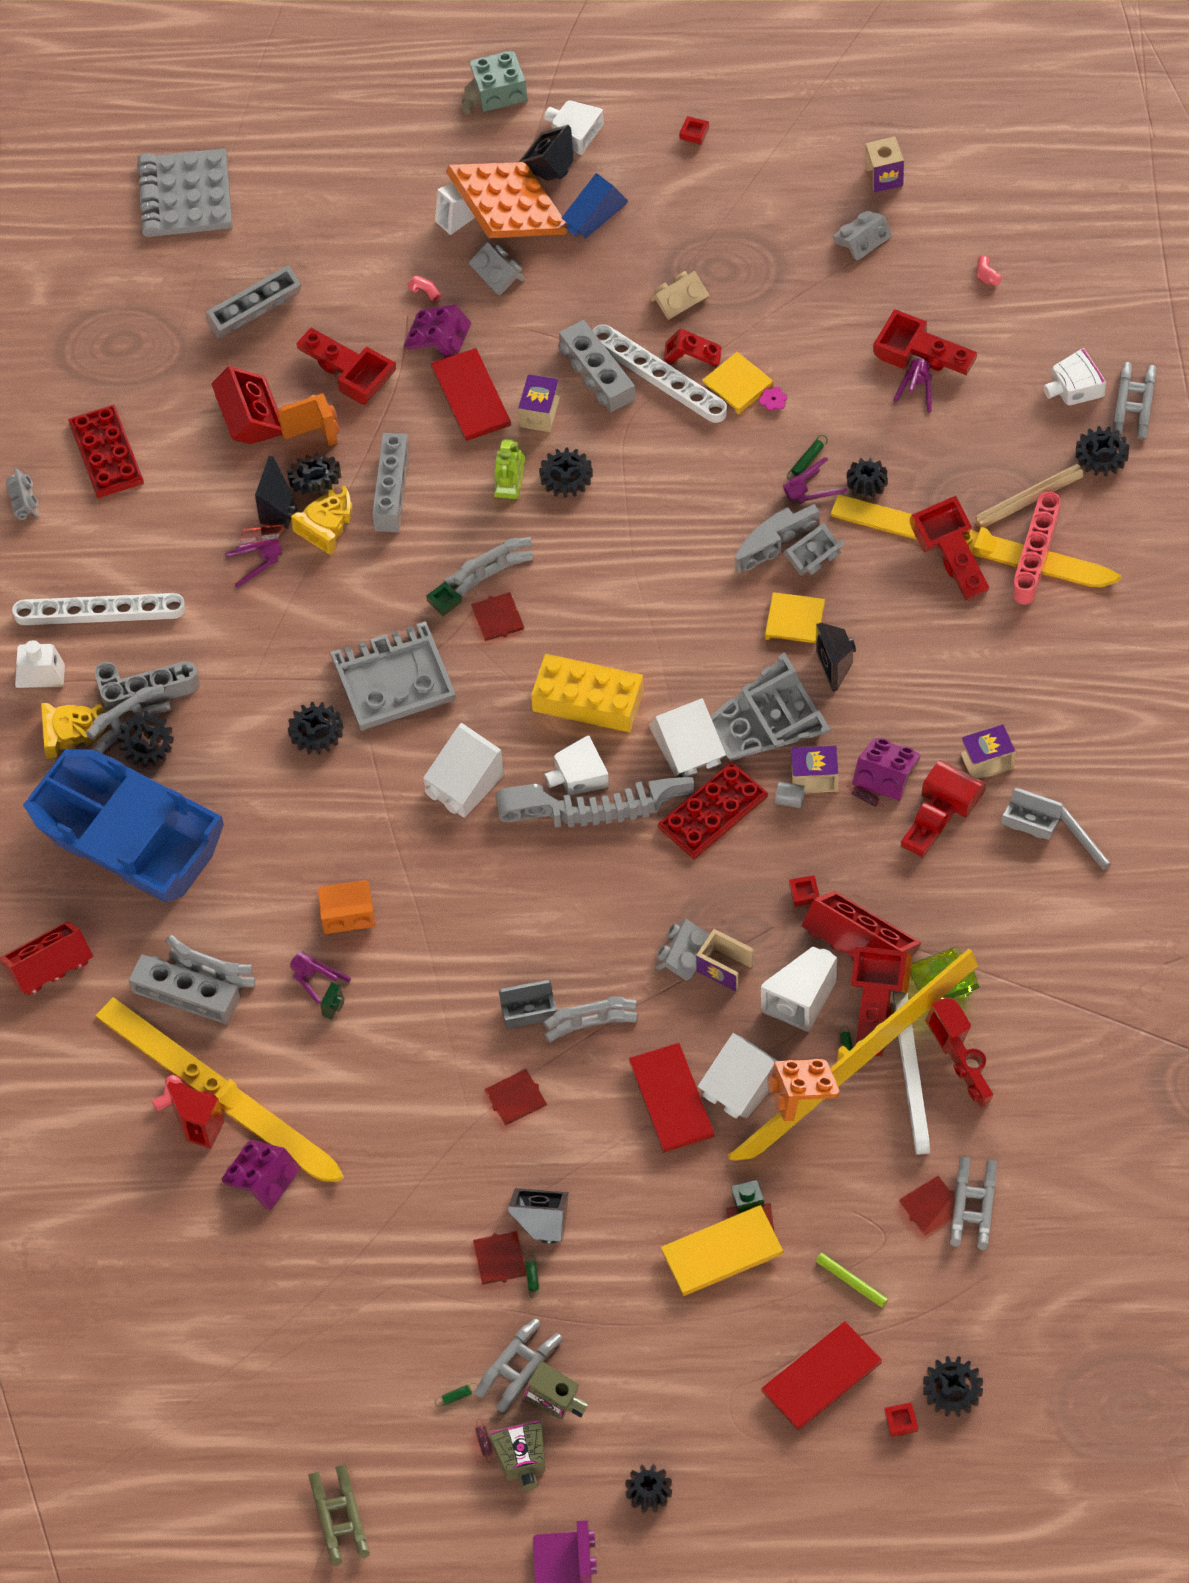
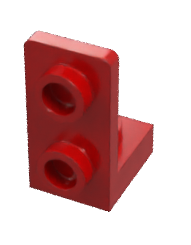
M680 328L665 342L664 362L672 365L686 354L717 367L720 364L722 347L717 343Z

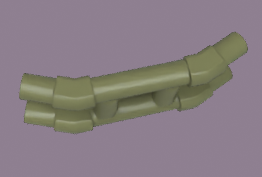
M346 1464L335 1467L342 1496L326 1501L319 1472L308 1474L333 1566H338L342 1563L336 1539L338 1536L353 1533L359 1557L367 1558L370 1555ZM346 1507L350 1522L333 1526L330 1511Z

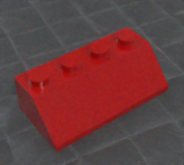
M836 891L815 898L801 925L808 930L809 935L827 941L832 949L852 956L853 961L856 946L909 952L912 958L922 943Z

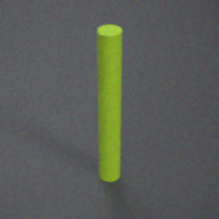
M821 1253L817 1257L816 1262L872 1302L881 1308L887 1304L888 1299L825 1254Z

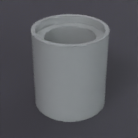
M779 781L775 804L801 809L805 786Z

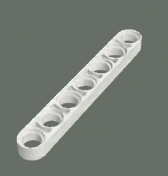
M602 324L593 329L596 336L601 333H606L610 336L607 340L600 341L616 361L708 421L718 423L726 418L727 405L721 398L612 327ZM624 345L628 350L620 353L615 348ZM641 357L645 358L647 362L638 365L634 363V360ZM655 370H663L666 374L662 377H656L652 373ZM675 382H681L685 386L682 389H674L671 385ZM699 394L703 396V399L695 402L690 397ZM712 407H720L722 412L713 414L709 410Z
M177 593L20 600L14 604L12 611L15 621L20 625L176 619L185 613L186 607L184 598ZM171 602H178L181 604L180 607L176 610H170L167 608V606ZM147 603H153L156 605L155 608L151 611H145L142 609V607ZM122 604L131 606L127 612H119L117 610ZM97 605L106 607L102 613H94L92 610ZM73 606L81 608L80 612L74 615L69 614L68 609ZM52 607L56 609V612L52 615L47 616L43 614L46 608ZM27 608L31 610L28 616L21 617L18 615L21 609Z
M892 992L894 1012H896L908 1001V994ZM911 1024L898 1035L915 1153L916 1155L930 1154V1142Z

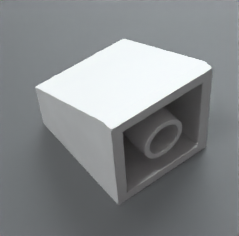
M703 698L658 715L648 724L675 777L683 775V777L693 776L698 773V768L705 765L707 769L721 764L720 759L726 756Z
M461 723L423 777L426 794L431 799H438L451 813H458L465 818L504 777L501 749Z
M811 947L766 980L761 986V1012L810 1032L836 984L837 956H834L826 949Z
M732 1033L697 1087L704 1091L702 1096L714 1104L717 1101L726 1106L724 1111L737 1119L740 1115L748 1118L769 1094L768 1078L772 1076L774 1062L778 1060L747 1039Z

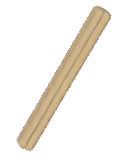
M1075 464L976 515L975 523L980 529L981 527L985 528L1037 501L1042 493L1055 492L1082 478L1084 472L1080 465Z

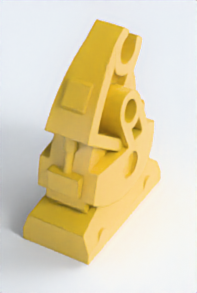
M332 486L333 489L328 490V495L322 496L310 503L303 513H295L291 516L293 532L330 556L337 548L336 539L344 532L343 525L351 521L353 507L346 486H342L341 494H335L334 486Z
M41 703L44 749L47 760L57 757L59 749H74L76 745L82 742L88 746L101 736L107 728L106 726L94 739H90L86 735L98 714L104 712L101 704L90 709L86 706L76 705L54 708L48 703Z

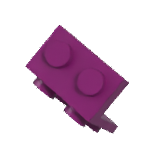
M456 304L420 310L416 314L404 347L407 350L435 346L445 358L456 355L461 349L471 322Z
M874 738L858 757L852 784L900 801L904 794L908 775L920 760L921 755L910 747L892 744L884 738Z
M251 1140L243 1146L240 1154L227 1168L221 1180L227 1186L250 1191L264 1208L272 1210L301 1167L285 1148Z
M588 1520L576 1521L577 1532L537 1534L533 1537L535 1583H592V1574H597L596 1557H590V1548L595 1547L594 1530H589Z

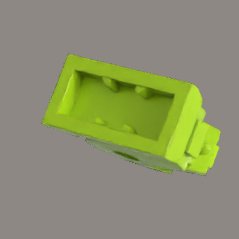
M502 440L500 451H497L494 497L519 499L526 457L521 450H518V442L513 440Z

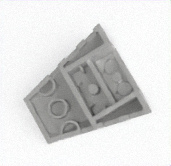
M785 652L778 657V661L771 667H766L761 672V676L752 684L748 683L743 687L742 692L737 697L728 700L710 716L729 761L831 732L819 710L817 711Z

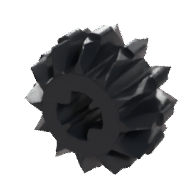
M871 457L868 461L860 458L859 463L852 462L850 469L846 473L847 487L852 490L854 496L862 494L864 500L866 495H870L874 499L876 493L883 494L884 487H887L888 471L886 467H882L880 460L873 462Z
M642 1464L640 1466V1473L632 1470L630 1472L631 1479L625 1482V1487L628 1488L625 1492L626 1498L632 1499V1507L636 1508L641 1505L643 1513L647 1511L648 1507H652V1510L656 1513L658 1511L657 1504L666 1507L668 1504L666 1498L672 1497L673 1494L672 1489H670L672 1480L671 1478H665L666 1471L662 1469L656 1472V1465L654 1464L650 1467V1470H646V1467ZM646 1486H651L652 1491H647Z

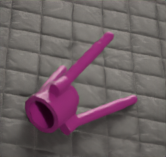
M915 359L911 362L910 369L906 371L905 377L893 399L894 402L899 400L909 380L911 381L909 393L913 392L915 385H921L925 382L927 412L930 413L932 411V374L929 373L930 365L927 361Z
M824 457L799 476L783 484L784 492L789 501L797 500L799 504L808 500L845 493L847 488L805 495L808 492L805 481L820 472L819 467L828 461L827 457Z
M275 536L262 541L239 545L236 550L225 553L226 557L258 550L261 559H267L266 562L235 584L236 588L248 582L271 564L278 562L277 556L282 555V550Z
M304 952L296 954L290 964V968L295 971L293 978L301 983L317 1004H320L321 1000L304 979L305 977L311 978L316 972H319L333 981H336L338 978L347 982L351 981L349 976L319 962Z

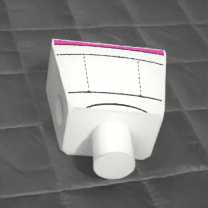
M1083 348L1054 365L1051 374L1052 382L1043 385L1044 393L1048 399L1060 394L1065 404L1070 406L1104 397L1106 381Z

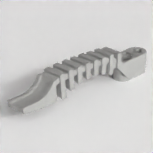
M693 777L649 781V798H646L642 782L635 783L637 800H634L632 790L628 788L625 789V802H622L620 793L613 794L614 804L609 803L608 796L601 797L602 805H597L596 797L589 798L590 806L586 807L583 796L577 797V806L572 807L570 794L564 795L563 801H558L546 794L543 786L538 784L501 789L496 793L495 797L499 819L504 822L550 816L554 819L555 828L561 827V820L568 824V827H574L575 823L587 826V822L599 825V821H605L606 824H609L615 819H618V822L625 821L624 818L629 817L630 820H635L640 815L643 818L649 817L650 813H657L666 801L676 797L692 795L694 793Z

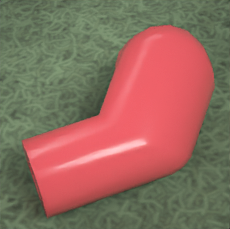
M979 256L977 278L988 285L997 286L1001 282V275L989 267L990 259L988 256Z
M414 276L408 282V288L412 292L416 293L419 289H422L433 303L439 301L442 297L435 284L428 279Z
M170 1075L165 1079L164 1094L152 1100L157 1112L172 1105L167 1085L169 1081L176 1084L182 1083L179 1077Z

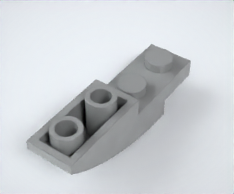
M813 504L795 514H792L787 507L763 522L747 537L735 556V571L737 573L745 570L748 571L763 561L774 559L781 553V543L789 542L796 536L804 532H810L819 526L820 511L816 505Z

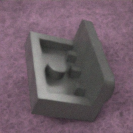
M550 980L499 990L506 1029L519 1028L539 1022L543 1023L557 1011Z

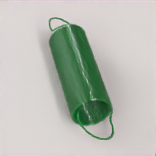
M850 1032L840 1033L842 1046L846 1047L849 1051L852 1050Z
M528 1261V1263H525L528 1290L532 1292L538 1290L539 1294L536 1262Z
M467 1384L441 1395L444 1404L448 1405L471 1395L470 1386Z

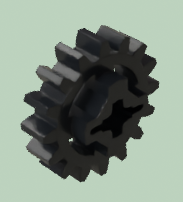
M1097 426V431L1094 432L1089 428L1087 435H1080V441L1076 442L1075 457L1079 459L1078 465H1086L1085 472H1089L1092 469L1094 470V476H1097L1099 472H1103L1104 476H1108V471L1117 474L1118 467L1121 469L1125 467V462L1129 459L1130 446L1126 444L1125 436L1119 438V430L1112 433L1110 432V427L1102 431V428Z
M568 447L562 453L559 449H555L556 455L553 456L548 453L547 460L541 461L542 468H539L541 485H546L547 492L554 490V496L556 497L559 493H563L564 498H567L568 493H572L576 497L577 490L585 492V485H591V478L593 477L591 460L586 459L585 453L579 456L578 449H575L572 453L569 452Z
M315 453L314 457H310L307 454L304 460L296 459L297 464H291V469L287 470L290 487H293L294 492L300 490L301 495L309 492L312 496L316 491L323 494L324 489L332 490V484H338V479L342 477L339 461H336L334 456L328 458L327 453L322 456Z
M311 702L309 708L301 705V712L293 711L294 718H289L288 734L291 738V743L297 744L299 751L306 748L307 754H310L312 750H316L317 754L320 755L321 749L325 748L329 752L330 744L338 745L337 738L343 737L342 729L344 727L340 713H334L332 705L326 709L324 702H321L319 707H316L314 702Z
M145 711L144 717H140L138 713H135V720L126 718L127 726L121 725L120 727L122 734L118 735V742L122 744L119 750L120 752L127 751L125 753L126 760L131 757L134 758L133 765L143 761V766L147 767L148 762L151 761L156 766L157 758L164 761L166 760L165 752L171 753L172 747L169 745L174 741V737L169 736L172 733V727L165 728L167 720L158 721L157 713L153 717H149L148 711ZM136 728V734L132 735L129 739L131 731ZM142 732L147 739H150V746L145 739H142ZM161 740H163V743L160 746V748L156 750V744L160 743Z
M946 1356L945 1363L943 1364L938 1359L935 1361L936 1369L932 1367L927 1368L928 1376L923 1377V1384L925 1385L923 1387V1395L928 1396V1405L936 1404L935 1412L944 1409L945 1416L948 1417L951 1411H955L956 1416L960 1417L962 1409L967 1413L971 1412L970 1404L978 1406V1397L983 1395V1388H981L983 1386V1378L978 1377V1368L970 1369L971 1361L968 1360L965 1364H962L961 1357L958 1356L955 1362H951L950 1357ZM967 1378L971 1383L972 1389H969V1385L965 1383ZM935 1383L937 1384V1388L940 1389V1394H939V1395L937 1394V1392H936V1390H935V1387H934V1384H935Z

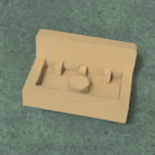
M684 271L673 278L675 283L668 286L665 282L654 289L656 294L650 297L652 302L657 301L667 320L710 296L696 271L690 274Z

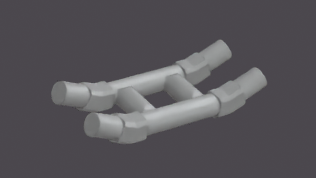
M1130 362L1123 364L1113 433L1119 430V436H1122L1125 412L1140 413L1137 438L1147 439L1157 371L1156 366L1149 365L1147 367L1144 384L1130 382L1132 364ZM1128 392L1143 393L1142 403L1127 402Z
M531 537L508 539L496 548L465 562L453 577V581L460 585L456 592L463 598L478 582L508 566L511 567L515 564H521V562L532 561V551L512 552L520 550V548L532 547ZM494 559H497V562L485 568V564L489 563Z
M159 684L153 687L142 688L135 692V695L107 713L99 715L86 732V735L90 739H94L109 724H111L113 730L105 733L93 750L103 754L107 748H110L117 741L118 735L122 734L120 732L121 725L127 726L126 722L121 724L119 716L130 709L134 716L135 713H138L140 717H144L145 711H148L149 717H153L155 713L159 716L162 713L172 711L169 701L152 704L144 709L141 708L140 703L155 696L165 694L163 685Z
M170 935L166 939V943L172 948L169 956L177 962L176 964H181L188 970L197 973L205 972L212 978L220 981L229 980L238 986V989H242V987H255V977L239 976L252 975V964L221 961L192 950L180 942L174 935Z
M613 996L598 1002L559 1009L553 1013V1016L543 1022L548 1030L544 1036L551 1043L557 1038L578 1029L609 1022L637 1023L638 1013L625 1011H636L637 1000ZM598 1012V1014L582 1018V1016L589 1015Z
M960 1157L950 1244L954 1247L961 1244L963 1222L978 1223L980 1226L977 1247L980 1250H986L989 1244L998 1161L987 1160L984 1188L968 1186L971 1158ZM966 1197L982 1199L981 1213L965 1211Z
M532 1319L517 1332L515 1338L495 1363L485 1372L480 1380L481 1382L474 1391L477 1396L484 1398L489 1388L492 1387L495 1380L499 1377V1374L510 1380L511 1384L507 1387L502 1395V1399L496 1406L503 1413H506L511 1403L514 1402L521 1389L534 1374L541 1361L544 1362L563 1341L562 1336L555 1333L539 1347L537 1353L525 1346L524 1344L541 1326L537 1319ZM516 1353L529 1361L520 1374L507 1365Z

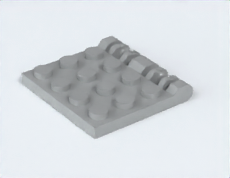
M226 148L158 156L148 153L137 157L138 174L142 177L139 179L140 210L144 214L141 216L142 234L144 236L154 237L233 228Z
M426 621L416 624L419 639H417L413 627L410 626L407 627L406 631L408 639H410L409 642L402 643L400 634L395 631L392 632L394 647L391 646L387 634L369 640L373 651L372 654H369L365 642L359 643V651L363 657L357 659L354 658L350 646L345 647L344 652L348 662H345L340 649L330 652L333 665L338 673L360 731L457 700L456 693Z

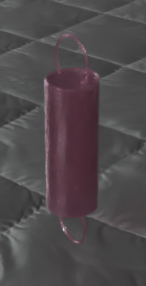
M858 786L851 790L852 795L874 807L877 806L879 797Z
M476 1422L475 1431L482 1455L486 1457L489 1455L492 1460L493 1450L486 1426L477 1427Z

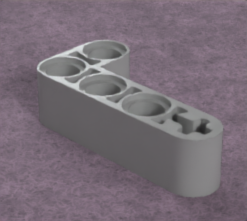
M188 661L120 679L116 666L111 662H102L95 668V678L106 712L145 687L165 684L163 685L165 694L155 696L140 703L141 708L194 693L200 685L197 668Z

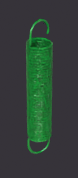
M819 435L788 474L792 472L795 476H799L824 447L823 442L817 439L820 436H824L827 440L825 444H827V437Z

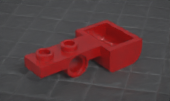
M896 309L893 310L873 343V352L877 358L902 369L906 368L912 356L915 355L927 361L932 370L941 371L946 367L967 376L977 359L976 351L927 333V321Z
M312 327L296 343L297 349L316 359L324 371L329 374H334L336 371L341 374L337 378L339 391L363 405L368 403L396 371V362L366 346L358 354Z
M956 495L911 515L910 525L923 552L926 553L939 547L944 557L945 569L951 578H955L965 600L989 590L990 587L963 537L970 533L972 526Z
M939 760L922 785L921 795L930 800L928 803L924 802L920 807L915 822L901 840V847L924 858L954 813L967 818L985 792L986 782Z
M861 946L855 947L850 985L863 988L856 1044L874 1031L877 1025L883 1023L892 1015L890 1006L891 992H908L911 972V954L909 952ZM884 1048L875 1056L883 1057Z
M943 998L933 1003L925 1022L945 1054L949 1053L955 1063L953 1067L957 1076L960 1079L964 1078L967 1083V1091L974 1102L977 1101L980 1107L990 1103L994 1094L981 1074L986 1065V1056L977 1048L967 1050L963 1044L971 1028V1023L958 1002L954 999ZM966 1060H975L978 1063L979 1067H969L966 1063Z

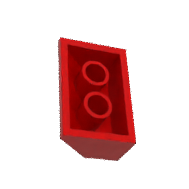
M228 366L211 383L232 440L251 445L282 435L278 409L265 376Z
M66 921L1 956L0 961L18 990L24 995L27 993L30 995L40 991L43 984L62 979L66 975L65 972L73 968L80 969L88 964V960L94 956L81 930L69 921Z

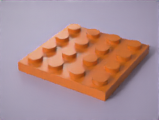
M515 162L448 166L446 170L447 175L488 238L565 235L568 230L565 228L567 224L561 219V214L527 164Z

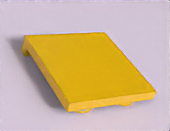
M738 352L703 379V383L735 408V412L738 415L759 399L765 389L773 387V380Z
M773 592L765 640L777 638L816 643V624L822 622L825 599Z

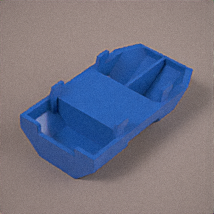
M65 749L28 797V800L23 804L36 827L58 846L117 874L127 883L165 903L185 895L213 857L224 826L221 815L96 750Z

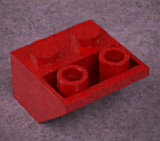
M169 1081L167 1088L172 1107L186 1140L212 1149L224 1124L219 1099L211 1092H199L193 1090L185 1083L176 1084Z

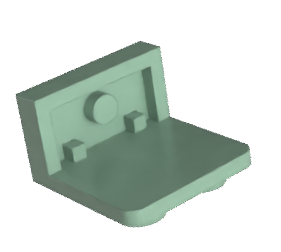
M514 51L470 61V67L479 89L480 105L483 112L528 101L526 80Z

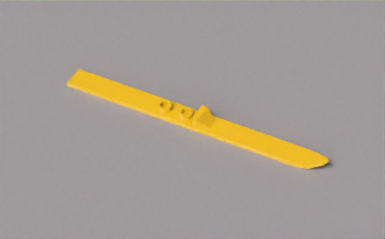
M838 494L830 514L831 517L917 540L910 525L912 514ZM981 527L979 532L971 530L969 534L963 536L974 556L1018 567L1024 544L992 536L988 529ZM1050 551L1042 573L1088 587L1099 588L1115 584L1122 579L1120 574L1101 565Z
M967 949L889 1018L877 1025L874 1031L859 1041L852 1050L849 1051L844 1046L838 1049L837 1062L830 1068L838 1087L924 1014L933 1003L939 1001L978 967L972 950ZM824 1099L799 1100L794 1121H784L781 1113H777L743 1144L728 1154V1159L734 1161L752 1159L763 1153Z
M114 997L96 1014L97 1019L173 1075L179 1077L181 1081L192 1089L199 1092L208 1091L213 1093L219 1099L223 1112L267 1144L285 1148L301 1169L310 1176L324 1182H339L344 1179V1175L337 1163L327 1153L239 1090L233 1080L229 1079L227 1081Z

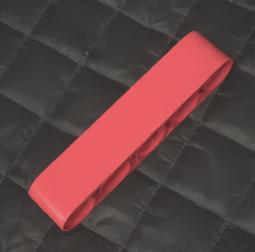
M1054 492L1042 493L1037 501L1014 578L1013 598L1019 604H1030L1036 597L1059 519L1060 497Z

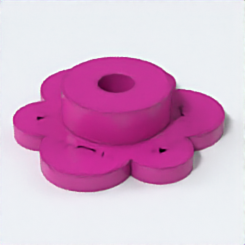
M773 387L771 390L765 389L763 395L759 398V403L762 406H766L769 411L774 409L781 410L785 407L787 395L782 393L780 387Z

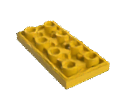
M761 1205L661 1247L663 1256L683 1297L783 1255V1249Z

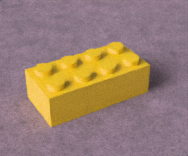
M545 654L531 694L532 711L631 733L644 692L643 675Z

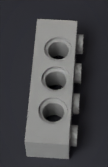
M287 265L209 309L206 312L205 321L217 340L298 295L301 283L290 266Z
M584 320L559 332L560 343H558V348L561 354L570 359L572 368L576 373L580 372L587 388L593 389L601 406L605 405L610 413L636 400L635 385Z
M383 433L373 506L375 531L400 532L410 451L407 434Z
M141 954L129 978L132 993L228 1025L240 1001L238 986L233 982L214 979L205 972L197 973L188 970L181 964L173 965L164 962L157 956L149 957ZM161 977H166L163 981H157ZM183 986H190L188 989H181ZM210 993L215 994L212 997H205L207 994Z

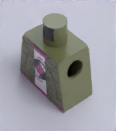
M542 1361L528 1382L522 1400L558 1419H563L567 1410L582 1418L589 1405L588 1402L576 1396L579 1387L576 1382Z
M541 1419L489 1432L491 1447L507 1481L519 1479L522 1490L535 1489L538 1486L535 1475L545 1472Z

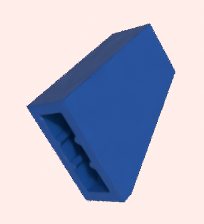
M596 173L561 219L567 224L565 228L571 234L577 236L579 233L584 238H587L625 206L628 200L611 183Z

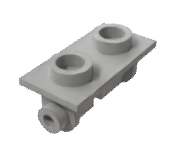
M14 468L15 475L9 476L6 481L9 497L13 500L11 504L14 515L19 520L26 519L30 513L38 518V501L31 489L33 482L28 474H23L17 468Z

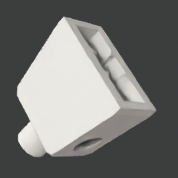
M570 100L566 101L560 111L549 107L544 116L546 121L552 123V129L565 125L571 127L573 151L580 155H583L604 125L603 109Z
M453 183L438 189L435 222L451 235L475 218Z
M32 640L27 642L26 645L18 646L16 688L64 687L65 663L54 645L39 644L37 641Z
M586 736L554 755L556 770L544 774L549 788L563 783L567 794L571 796L609 787L608 772L590 736Z

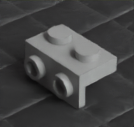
M871 211L859 214L857 219L850 224L842 226L840 231L833 235L835 244L849 248L854 260H860L892 237L885 216Z
M487 242L470 260L469 264L495 293L501 296L516 278L523 282L525 276L520 272L522 267L513 259L510 261L506 257L508 252L501 245L494 246Z
M823 523L783 553L800 576L807 572L812 575L823 567L820 562L827 558L831 561L842 552L839 548L845 543L843 540L838 543Z
M1015 788L1011 801L1002 815L1001 824L1009 826L1014 830L1027 832L1037 838L1050 840L1059 825L1063 804Z
M687 919L677 924H672L667 931L666 937L668 939L665 945L659 949L656 955L658 961L655 968L661 970L666 967L686 981L691 979L696 970V955L710 934Z

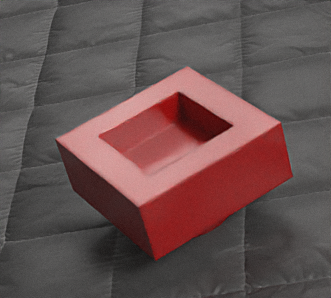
M687 116L680 130L679 139L702 145L709 130V121Z
M815 875L789 879L794 907L812 904L815 898L820 897Z
M912 1402L884 1408L890 1437L918 1432Z

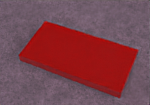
M477 348L431 363L432 370L465 441L511 426V420Z
M115 405L68 419L97 499L144 484Z
M731 761L658 823V829L695 860L768 797V792Z
M680 1042L629 1058L631 1069L663 1153L714 1137L713 1128Z
M844 1321L761 1388V1392L799 1431L882 1364V1359Z

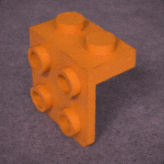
M324 393L309 396L295 403H288L277 410L284 439L321 428L328 447L338 444L336 434L340 433L336 422L337 415L334 406L328 405Z
M367 880L322 886L318 889L324 935L376 927L370 884Z
M823 1059L775 1061L772 1076L768 1078L767 1082L768 1091L773 1094L776 1110L780 1111L784 1121H794L799 1100L837 1098L840 1092L827 1061Z

